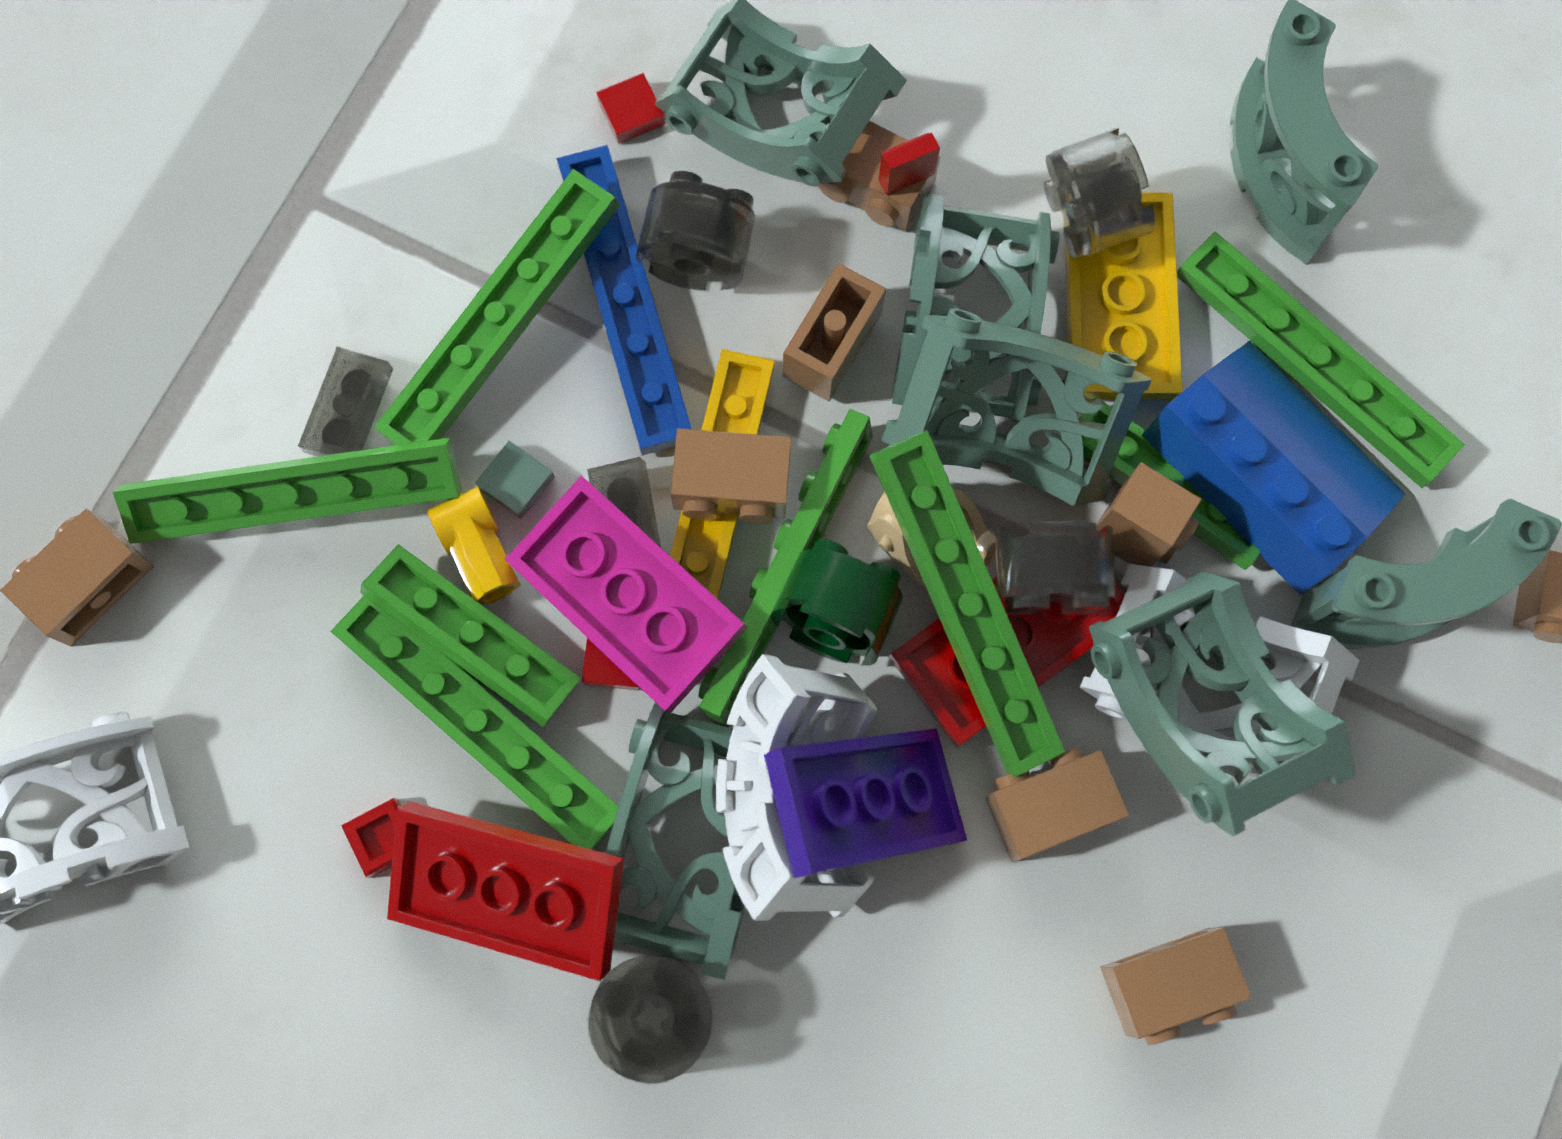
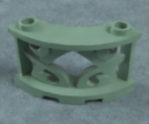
M732 0L718 8L707 24L708 28L664 93L659 96L655 105L665 113L666 121L676 131L685 135L693 134L718 151L757 170L815 187L822 183L842 181L847 170L841 164L882 100L897 97L907 80L870 43L857 47H836L821 44L817 51H813L796 45L797 34L766 17L748 1ZM721 38L727 42L725 63L709 56ZM762 66L772 71V73L759 76L758 67ZM698 71L705 72L726 83L724 85L713 80H706L700 83L703 95L716 100L711 106L706 105L687 90V87ZM792 82L801 86L804 106L810 115L783 127L762 130L751 112L747 91L755 94H771L786 88ZM818 93L823 95L824 103L815 98Z
M1287 0L1271 33L1265 62L1256 57L1242 81L1235 98L1230 118L1233 148L1230 151V156L1240 191L1247 192L1253 205L1259 212L1256 219L1278 244L1307 265L1321 244L1356 203L1378 169V164L1365 155L1346 136L1337 123L1327 100L1323 77L1324 58L1328 43L1336 28L1335 23L1296 0Z
M923 192L914 240L909 283L911 286L909 302L917 303L916 312L908 310L905 312L893 381L892 404L903 405L927 334V330L921 327L925 315L947 316L949 309H959L946 298L933 295L934 289H946L960 285L974 274L979 263L998 280L1012 303L1010 309L995 323L1020 328L1024 323V330L1041 334L1049 264H1054L1060 240V232L1051 231L1050 213L1039 212L1037 220L962 209L944 206L945 195ZM987 245H993V246H998V247H997L996 251H994L993 249H991V248L988 247ZM1010 248L1024 250L1028 252L1025 254H1016L1013 251H1011ZM963 253L969 256L968 261L958 269L947 267L942 260L945 257H952L959 264ZM1028 271V287L1019 273ZM954 347L951 358L957 362H965L971 357L973 351ZM989 351L990 359L1002 353ZM951 358L945 374L953 372ZM1026 368L1011 373L1010 389L1007 396L980 391L976 393L987 401L993 415L1012 418V421L1020 422L1025 417L1027 405H1037L1041 383ZM937 395L934 406H937L943 397ZM964 404L961 406L968 409V411L977 412Z
M949 309L947 316L925 315L921 327L927 330V334L899 417L896 420L887 421L881 440L891 446L917 433L928 430L942 465L962 466L980 470L983 461L987 460L995 464L999 463L1012 467L1009 478L1041 489L1072 506L1105 500L1112 480L1108 479L1142 394L1148 390L1152 381L1150 377L1135 370L1137 363L1119 353L1107 351L1102 356L1042 334L983 321L979 316L961 309ZM954 347L973 351L971 357L965 362H957L951 358ZM989 351L1002 354L990 359ZM950 358L953 373L960 379L956 384L943 381ZM1054 366L1069 371L1064 380H1062ZM1028 368L1044 387L1056 414H1034L1018 422L1007 436L996 433V423L991 407L976 392L1004 375ZM1100 384L1118 393L1106 424L1080 419L1077 416L1076 411L1091 414L1103 407L1101 399H1090L1084 395V389L1088 385ZM937 395L943 397L933 410ZM963 404L974 409L981 416L979 422L973 427L960 424L964 418L969 417L968 409L961 407ZM1036 431H1060V435L1055 432L1045 431L1046 437L1049 439V443L1045 447L1029 442L1030 436ZM1082 436L1099 439L1089 467L1083 465Z
M1507 499L1499 505L1493 517L1465 532L1454 528L1447 532L1441 546L1429 562L1394 564L1355 556L1349 560L1346 568L1324 582H1318L1303 593L1291 626L1333 636L1346 649H1361L1363 647H1379L1391 644L1393 646L1414 640L1444 626L1455 618L1468 615L1488 606L1514 590L1544 559L1554 543L1562 523L1553 516L1513 499Z
M1203 571L1185 579L1186 585L1107 622L1099 621L1090 625L1089 630L1094 646L1091 648V658L1099 674L1108 680L1124 715L1142 745L1173 786L1189 801L1196 816L1203 822H1213L1231 836H1236L1245 831L1244 822L1323 780H1327L1337 786L1356 776L1345 721L1330 714L1310 700L1290 679L1280 684L1261 659L1270 652L1250 615L1241 583ZM1193 607L1195 616L1183 632H1181L1172 616ZM1155 625L1171 652L1169 654L1166 647L1160 641L1148 638L1142 649L1150 657L1151 664L1143 666L1132 635ZM1210 653L1213 654L1221 671L1214 670L1206 665L1210 658ZM1185 671L1192 679L1206 688L1216 691H1235L1243 703L1234 719L1233 730L1236 741L1208 736L1179 723V694ZM1252 720H1256L1262 727L1256 735L1251 726ZM1287 760L1280 765L1277 763V761ZM1248 763H1251L1260 775L1241 784L1249 773L1250 767ZM1228 774L1232 775V776L1236 779L1237 784H1238L1239 786H1237V787L1235 786V782H1234L1233 778H1232L1231 776H1229Z
M655 702L648 720L637 719L632 731L629 753H633L635 756L618 806L606 854L625 858L630 838L635 856L641 867L623 869L620 893L628 885H634L639 889L641 899L634 907L635 909L649 906L655 900L657 893L665 901V904L656 923L618 912L614 941L703 965L702 974L725 980L737 942L745 905L732 881L724 853H709L694 859L681 871L675 882L657 854L648 824L670 805L688 795L701 791V804L706 818L716 831L727 837L725 816L718 814L714 806L713 787L716 786L718 765L715 766V754L727 757L733 729L674 713L670 714L665 712ZM664 741L704 751L702 769L691 772V761L681 749H679L680 760L676 765L671 767L662 765L659 760V754ZM650 774L663 786L656 789L640 802ZM702 870L713 871L719 881L717 890L713 894L706 895L701 892L699 884H697L691 899L685 893L691 880ZM676 912L685 921L710 937L667 925Z

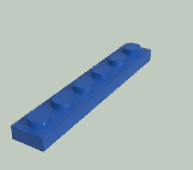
M608 145L558 157L557 162L563 181L574 169L613 195L620 205L584 252V256L641 455L675 447L677 428H692Z

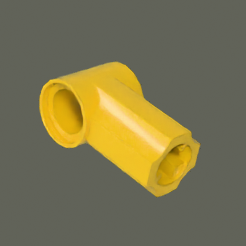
M478 486L460 494L459 498L446 500L427 509V514L441 544L448 555L452 554L470 596L481 605L493 603L510 595L512 591L521 586L513 567L505 560L507 555L496 534L500 531Z

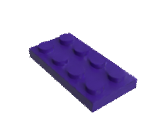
M937 728L782 747L763 754L794 879L967 841Z

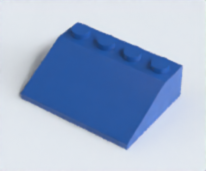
M1250 340L1201 375L1172 400L1142 434L1209 504H1212L1227 518L1226 521L1250 545L1253 543L1261 551L1260 555L1299 595H1302L1332 573L1371 535L1406 495Z

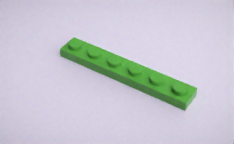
M573 169L374 428L396 445L442 439L620 207L617 199Z
M1216 231L1177 270V277L1421 488L1431 483L1464 447L1465 444Z
M849 409L842 424L834 423L830 428L823 445V454H826L818 472L811 470L804 479L798 497L802 504L794 520L787 518L781 525L774 542V549L778 551L769 569L762 567L756 574L749 592V597L753 601L744 619L738 616L748 626L747 630L728 649L719 668L712 667L701 683L698 697L703 700L699 707L709 719L726 727L729 726L727 721L736 697L749 672L761 655L765 654L777 630V627L771 620V614L801 551L813 549L816 541L823 538L873 438L869 416Z
M928 430L917 433L869 455L1006 773L1017 777L1065 753V749Z
M443 438L121 484L113 491V495L129 544L459 498L462 486L451 439Z
M363 596L330 631L572 845L594 850L612 830L618 810V805L452 660L368 598Z

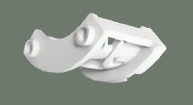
M1129 564L1121 582L1128 590L1117 616L1186 585V578L1175 570ZM1192 607L1172 617L1181 630L1182 625H1188L1192 620L1195 612ZM1259 616L1256 628L1270 652L1265 656L1272 663L1270 672L1280 684L1290 679L1299 689L1309 680L1314 672L1319 673L1309 699L1332 714L1344 680L1352 681L1360 660L1333 636L1295 628ZM1155 625L1150 627V637L1140 635V632L1132 635L1135 647L1143 650L1142 647L1146 639L1152 638L1160 641L1166 647L1169 654L1171 652ZM1141 661L1143 666L1151 664L1150 661ZM1094 668L1091 677L1084 676L1080 688L1098 699L1095 704L1096 709L1111 717L1127 720L1108 680L1102 677ZM1181 683L1178 704L1179 723L1208 736L1236 741V739L1216 731L1233 728L1235 716L1243 703L1225 709L1200 713L1189 699ZM1256 720L1251 721L1253 732L1256 735L1262 727ZM1287 760L1277 761V763L1280 765ZM1248 763L1251 769L1250 776L1254 778L1260 775L1255 767Z
M765 654L761 655L749 672L736 697L727 724L734 725L726 760L718 759L716 811L725 814L726 831L729 841V847L722 848L724 857L740 898L754 920H770L776 912L829 911L833 917H844L874 882V874L866 863L794 879L763 754L782 747L862 738L877 713V707L849 674L839 672L836 675L786 666L783 665L778 657Z
M126 712L108 714L95 719L92 722L93 727L51 737L0 754V835L13 806L31 783L55 788L86 805L71 814L59 828L53 846V861L45 863L41 855L27 843L14 839L0 838V852H12L17 858L16 870L9 877L5 874V865L9 860L0 858V924L6 923L28 909L54 899L53 891L62 889V885L73 882L72 879L81 876L83 885L87 887L126 874L165 865L189 848L184 826H177L151 731L154 728L151 716L130 719L129 714ZM131 747L140 781L110 793L104 788L117 783L123 777L126 766L116 764L111 769L102 771L98 766V760L104 753L110 750ZM72 760L71 771L52 766ZM144 796L153 832H148L144 824L125 804ZM100 816L104 821L96 822L87 827L97 832L98 840L96 844L90 848H82L78 843L79 832L89 822Z

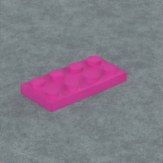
M582 475L505 558L518 573L652 700L670 714L748 628L746 624Z

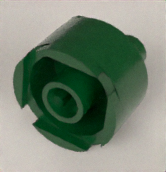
M818 539L813 549L800 552L773 609L771 620L779 628L783 619L793 628L789 638L798 645L820 656L846 664L851 654L865 656L861 666L873 665L878 660L903 601V594L898 587L901 575L894 568L878 562L867 564L848 556V551L834 541Z

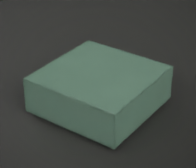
M508 441L475 484L485 494L522 519L555 476L549 468L511 441Z

